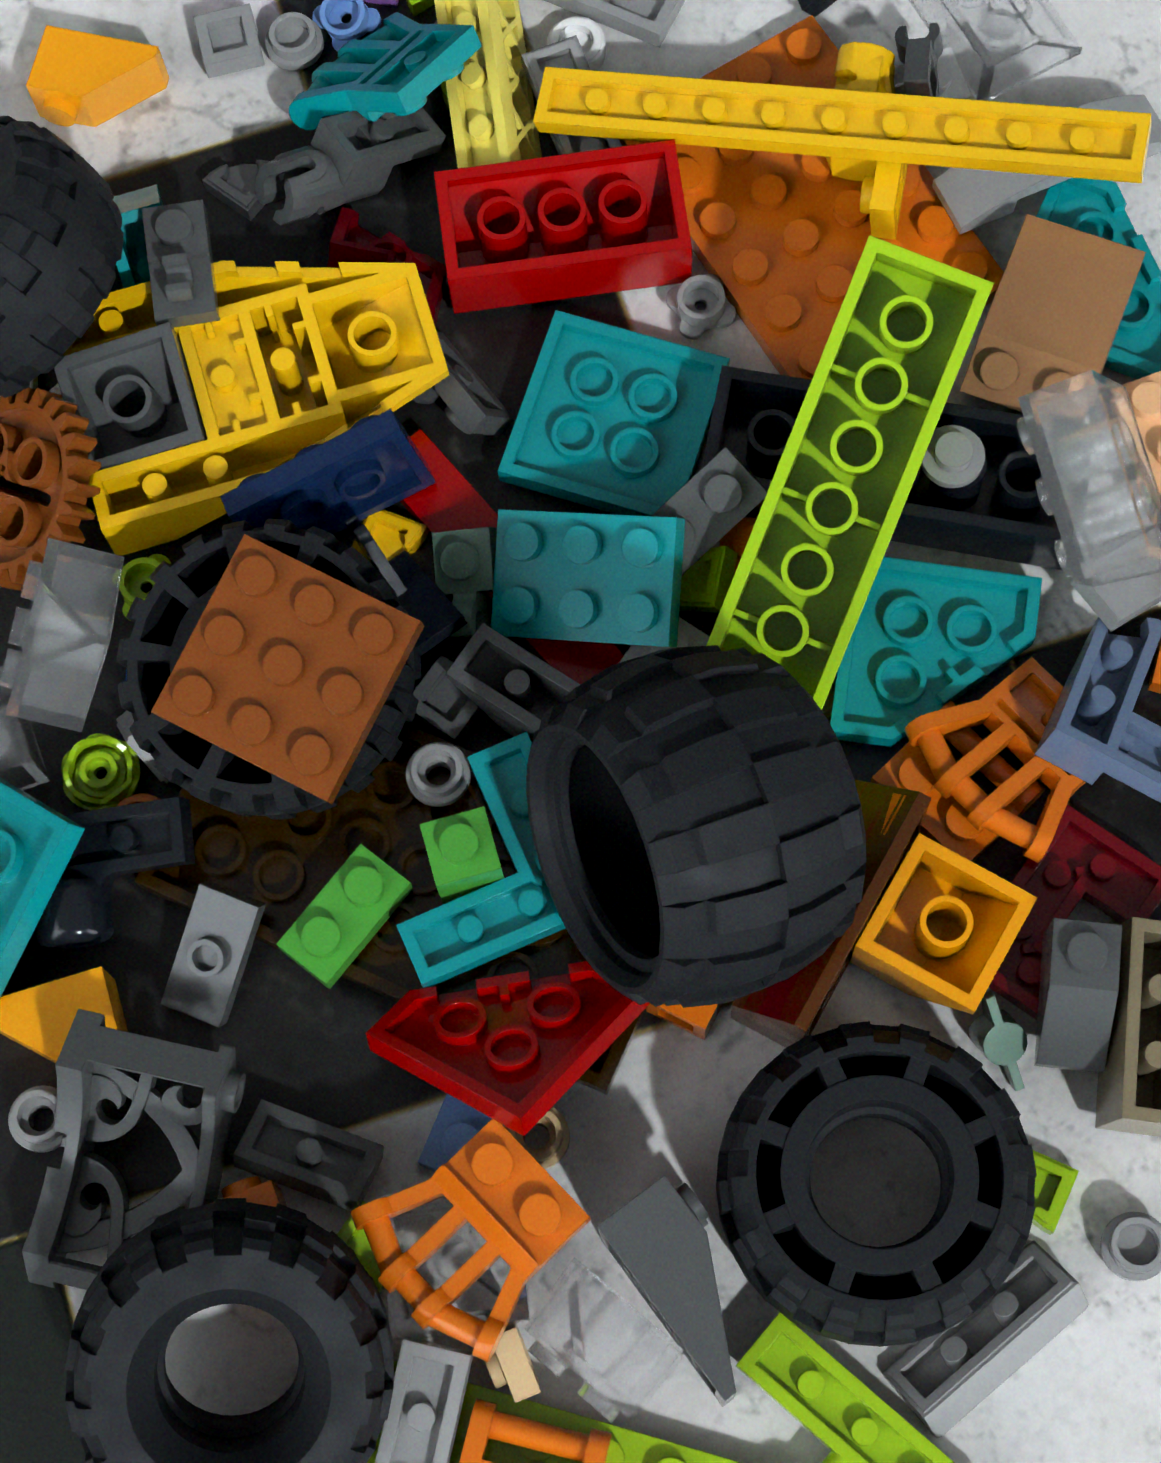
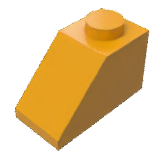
M46 25L26 87L40 117H44L49 122L59 126L68 127L75 123L97 127L166 89L169 75L158 46Z
M102 966L0 997V1034L54 1063L58 1060L78 1009L104 1014L105 1026L125 1032H128L116 981Z

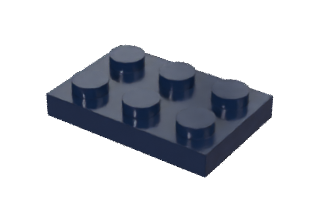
M389 409L380 415H372L360 419L350 430L323 444H315L302 449L295 455L294 459L266 473H258L247 477L237 488L220 497L229 518L233 522L246 520L253 528L264 527L267 519L291 520L300 529L308 530L314 526L334 535L347 528L344 521L355 514L359 521H362L369 515L379 512L435 484L436 481L428 463L393 411Z

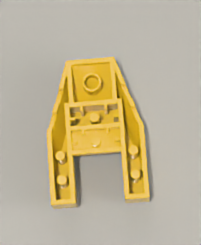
M225 260L213 263L220 321L174 327L185 355L207 440L102 469L89 476V484L101 488L100 494L92 498L100 529L116 557L175 541L223 516L227 512L220 496L237 488L247 477L258 473H266L294 459L295 455L302 449L315 444H323L350 430L362 418L380 415L389 409L394 412L448 377L449 370L416 264L338 262L339 268L300 267L298 261H274L276 267L236 266L235 261ZM150 281L110 292L107 299L101 301L93 315L95 320L81 339L78 337L63 355L66 356L157 326L154 319Z

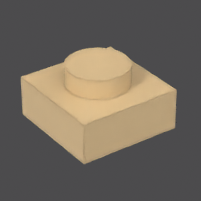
M511 1316L489 1362L485 1361L495 1388L497 1389L508 1384L514 1402L517 1403L541 1393L537 1374L515 1317Z

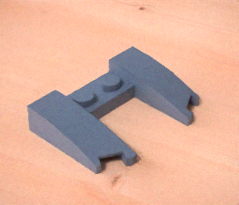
M1099 617L1096 619L1068 676L1034 755L1091 785L1102 773H1105L1161 803V726L1132 712L1161 638V620L1147 617L1140 625V637L1108 634L1107 626Z

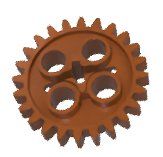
M28 387L10 397L0 396V476L13 483L45 492L51 497V502L46 503L38 501L28 494L0 486V587L20 591L22 586L37 588L40 577L54 579L56 577L55 561L66 564L71 563L72 558L68 544L71 541L82 544L85 542L86 539L79 528L81 520H94L95 517L92 510L86 507L87 498L100 494L101 489L89 484V476L101 468V462L88 459V454L98 443L97 438L83 435L90 422L89 419L75 415L78 405L63 400V395L40 388L33 389Z

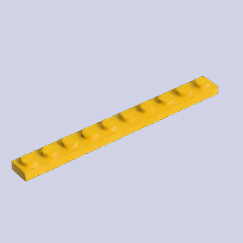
M545 67L533 119L540 133L646 142L675 139V144L1131 183H1142L1152 127L1151 113Z

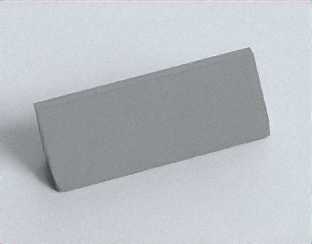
M1032 1241L1022 1250L1014 1269L996 1294L975 1313L940 1334L919 1340L884 1370L882 1374L926 1428L936 1438H940L1083 1313L1088 1307V1301L1079 1282L1037 1242Z

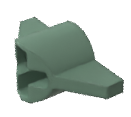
M991 991L987 992L982 998L983 1014L977 1017L970 1025L969 1037L989 1061L1002 1066L1011 1087L1018 1091L1025 1087L1016 1061L1026 1051L1028 1044L1027 1035L1008 1012L999 1009L995 995Z

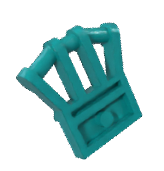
M395 12L383 20L384 26L362 40L353 39L344 44L338 50V59L334 62L321 64L312 73V84L308 90L297 94L290 104L289 116L299 128L314 130L317 129L320 119L351 111H357L371 122L377 121L385 113H394L396 116L412 114L426 104V96L436 87L461 73L464 69L463 63L482 47L474 26L419 24L401 13Z

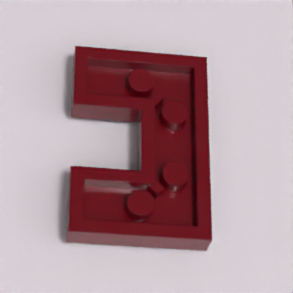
M1067 804L1044 857L1039 863L1028 858L1011 882L1038 898L989 988L1037 1020L1042 939L1053 918L1068 919L1081 898H1083L1120 924L1131 917L1149 919L1161 902V866Z

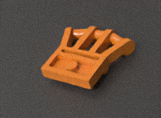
M1031 657L981 699L921 715L908 723L904 731L911 745L920 747L937 781L934 788L945 799L952 795L970 813L967 820L978 831L985 828L1024 848L1023 856L1039 863L1053 840L1069 798L1086 782L1034 755L1063 690V686ZM984 724L992 733L956 762L943 735ZM1007 747L1024 766L990 795H987L970 777ZM1040 779L1051 791L1036 825L1004 809L1036 780Z
M491 1119L447 1163L442 1164L429 1180L388 1197L370 1201L350 1212L356 1230L364 1229L381 1273L378 1282L389 1293L396 1290L414 1309L411 1314L412 1319L422 1329L429 1326L473 1347L472 1355L486 1362H489L525 1284L591 1221L590 1216L513 1135L494 1119ZM445 1197L453 1207L414 1245L403 1253L390 1219ZM468 1222L486 1243L441 1287L434 1290L417 1270ZM500 1257L511 1267L486 1321L452 1306Z

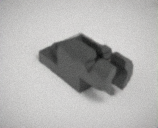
M423 107L406 116L385 113L375 122L367 120L357 111L320 119L310 145L281 153L273 161L267 162L259 168L255 178V194L261 205L282 200L286 196L284 208L276 210L272 219L280 226L307 219L314 213L320 215L345 203L378 194L384 188L394 165L438 153L446 135Z

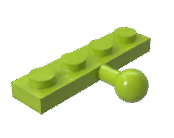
M780 1312L736 1364V1367L831 1450L821 1463H955Z

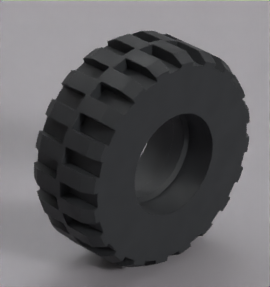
M267 519L264 527L253 528L244 520L223 525V536L211 541L201 534L182 545L186 555L171 566L166 561H163L154 570L149 578L156 584L145 600L135 597L126 618L134 622L130 639H120L117 663L127 668V681H122L118 684L121 707L131 712L134 723L130 727L133 738L140 749L151 754L156 761L154 767L170 782L181 786L190 795L228 812L246 817H251L252 815L266 816L277 820L292 819L296 817L297 813L307 810L319 813L338 805V797L350 790L359 793L372 783L375 777L371 772L384 758L391 762L403 744L398 739V736L405 721L413 722L419 701L413 695L415 680L421 678V659L414 648L333 804L153 714L151 710L244 534L406 614L408 612L401 606L396 596L397 593L360 552L353 547L344 545L333 534L312 526L308 530L300 529L291 520Z

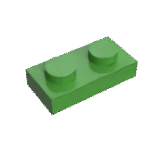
M360 844L276 945L283 953L328 989H331L413 890L412 884Z

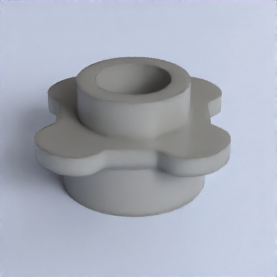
M714 274L692 276L686 279L680 286H673L666 296L667 306L676 311L681 321L679 331L685 338L698 339L702 336L703 331L715 326L728 327L735 320V307L726 302L723 284ZM702 302L707 307L704 310H697L695 305Z

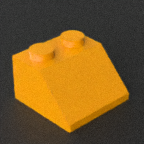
M919 833L857 941L850 963L908 995L973 1015L1038 897Z

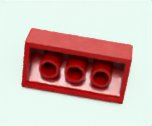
M675 139L434 172L447 279L454 314L678 284L692 277V244Z

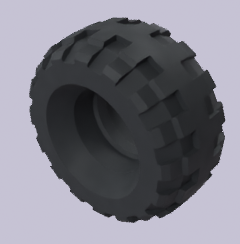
M0 116V396L5 398L28 388L30 381L41 373H48L64 358L63 354L78 337L80 339L83 337L95 320L93 315L101 301L107 299L116 279L114 269L116 262L121 260L124 238V233L120 230L122 227L121 213L117 204L113 201L114 196L109 184L83 157L47 128H40L31 121H17L10 116Z
M870 1021L841 1024L838 1028L813 1036L810 1034L786 1047L769 1064L760 1069L740 1095L726 1123L718 1153L716 1194L719 1218L729 1249L746 1279L765 1301L790 1321L816 1335L847 1344L881 1347L913 1343L940 1334L970 1317L996 1294L1014 1269L1029 1237L1036 1208L1034 1206V1194L1037 1174L1032 1144L1028 1143L1019 1119L1021 1114L1005 1088L1001 1090L982 1069L983 1064L960 1046L955 1048L930 1036V1031L901 1023L899 1026L873 1025L870 1024ZM873 1117L887 1119L903 1125L915 1133L927 1145L937 1162L940 1174V1195L935 1212L928 1224L919 1233L904 1242L882 1247L855 1243L833 1230L823 1219L816 1207L810 1184V1172L814 1155L820 1144L832 1131L849 1121Z
M246 1198L215 1199L214 1203L189 1209L182 1206L155 1218L151 1225L132 1238L129 1236L106 1260L87 1289L70 1334L65 1361V1403L71 1431L77 1433L85 1451L86 1463H367L375 1451L376 1441L384 1421L388 1419L394 1387V1348L386 1308L372 1276L368 1274L358 1260L354 1250L333 1230L328 1232L307 1219L305 1213L279 1203L274 1207L246 1202ZM222 1304L252 1306L271 1314L288 1328L295 1339L299 1361L294 1382L275 1402L252 1413L221 1415L205 1411L193 1405L174 1388L167 1376L165 1367V1353L169 1339L176 1327L185 1319L203 1309Z

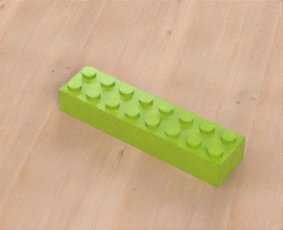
M869 235L706 646L718 645L721 651L745 648L752 655L765 654L790 673L812 696L819 708L823 709L994 285L993 282Z

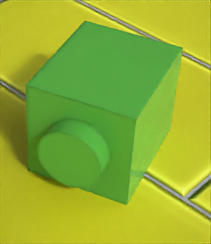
M484 806L419 824L436 888L443 904L504 879Z

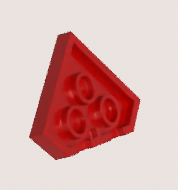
M588 961L568 964L569 973L530 980L529 971L475 979L476 989L438 995L436 986L409 990L366 1032L369 1049L373 1053L525 1136L650 1003L640 1005L625 997L595 972Z

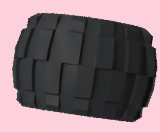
M718 645L659 650L611 665L574 688L563 698V703L554 705L543 714L539 730H536L534 733L526 776L528 815L535 850L548 890L565 928L595 972L622 995L640 1005L649 1002L655 1007L662 1004L666 1006L681 1004L683 1008L727 1003L790 978L823 955L835 938L841 937L854 921L856 903L861 902L867 862L866 832L861 802L852 771L829 721L812 696L780 664L763 653L752 655L745 648L721 651Z

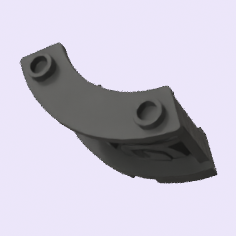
M78 1009L55 1064L57 1103L54 1131L65 1134L61 1140V1147H64L61 1168L47 1166L38 1205L22 1249L30 1283L55 1288L56 1283L87 1290L102 1266L65 1258L67 1253L92 1250L108 1245V1259L129 1236L131 1237L151 1225L155 1218L175 1210L190 1195L191 1199L188 1209L213 1203L217 1199L226 1157L232 1113H236L240 1106L246 1081L245 1073L235 1071V1046L221 1044L219 1051L214 1052L116 1030L105 1026L104 1014ZM157 1078L176 1082L163 1095L155 1089ZM184 1084L203 1088L201 1103L194 1104L187 1101L182 1093ZM127 1097L132 1100L127 1114L121 1120L110 1119L103 1112L102 1099L111 1100L115 1103L117 1109L125 1104ZM146 1112L158 1124L177 1154L182 1171L161 1191L129 1209V1194L122 1174L110 1161L94 1153L96 1142L111 1141L125 1135L138 1124ZM201 1123L200 1143L190 1125ZM95 1182L104 1185L110 1198L111 1216L103 1218L107 1209V1198L98 1205H92L87 1201L85 1191L89 1183Z

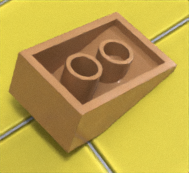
M1027 214L983 324L960 391L1038 418L1084 425L1146 252Z

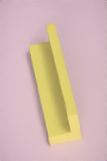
M434 0L437 24L473 25L482 45L479 50L463 63L464 69L461 73L445 81L458 169L542 157L539 133L533 122L535 106L532 88L521 63V55L526 53L519 1Z

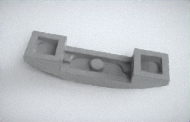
M1145 95L1116 96L1074 107L1151 113L1152 127L1146 158L1161 153V121ZM951 167L933 180L932 188L958 233L962 234L1013 213L1017 200L1072 177Z

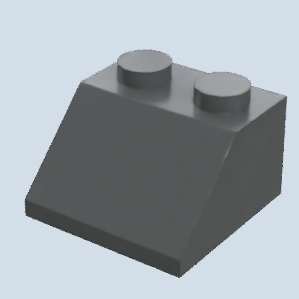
M170 322L66 355L54 367L63 400L77 404L75 415L86 417L90 421L83 435L97 438L98 443L88 454V459L101 462L99 470L207 440L185 355Z

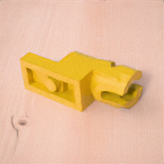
M850 42L842 44L838 51L834 74L837 79L834 89L896 94L894 87L895 55L883 46L873 43ZM826 157L834 177L852 181H863L860 213L870 214L871 236L896 240L908 164Z

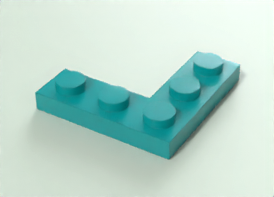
M527 731L467 757L470 768L517 873L396 925L423 988L432 987L565 929V925L553 903L542 874L529 821L526 776L532 742Z

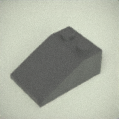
M664 1175L597 1225L601 1241L723 1407L734 1399L736 1388L708 1235L704 1229L709 1224L706 1219L709 1217V1214L685 1182L675 1189Z

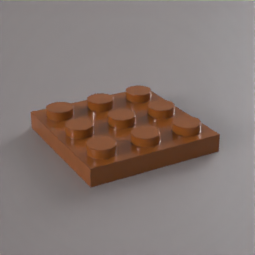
M244 534L151 712L290 784L333 804L425 625L420 620Z

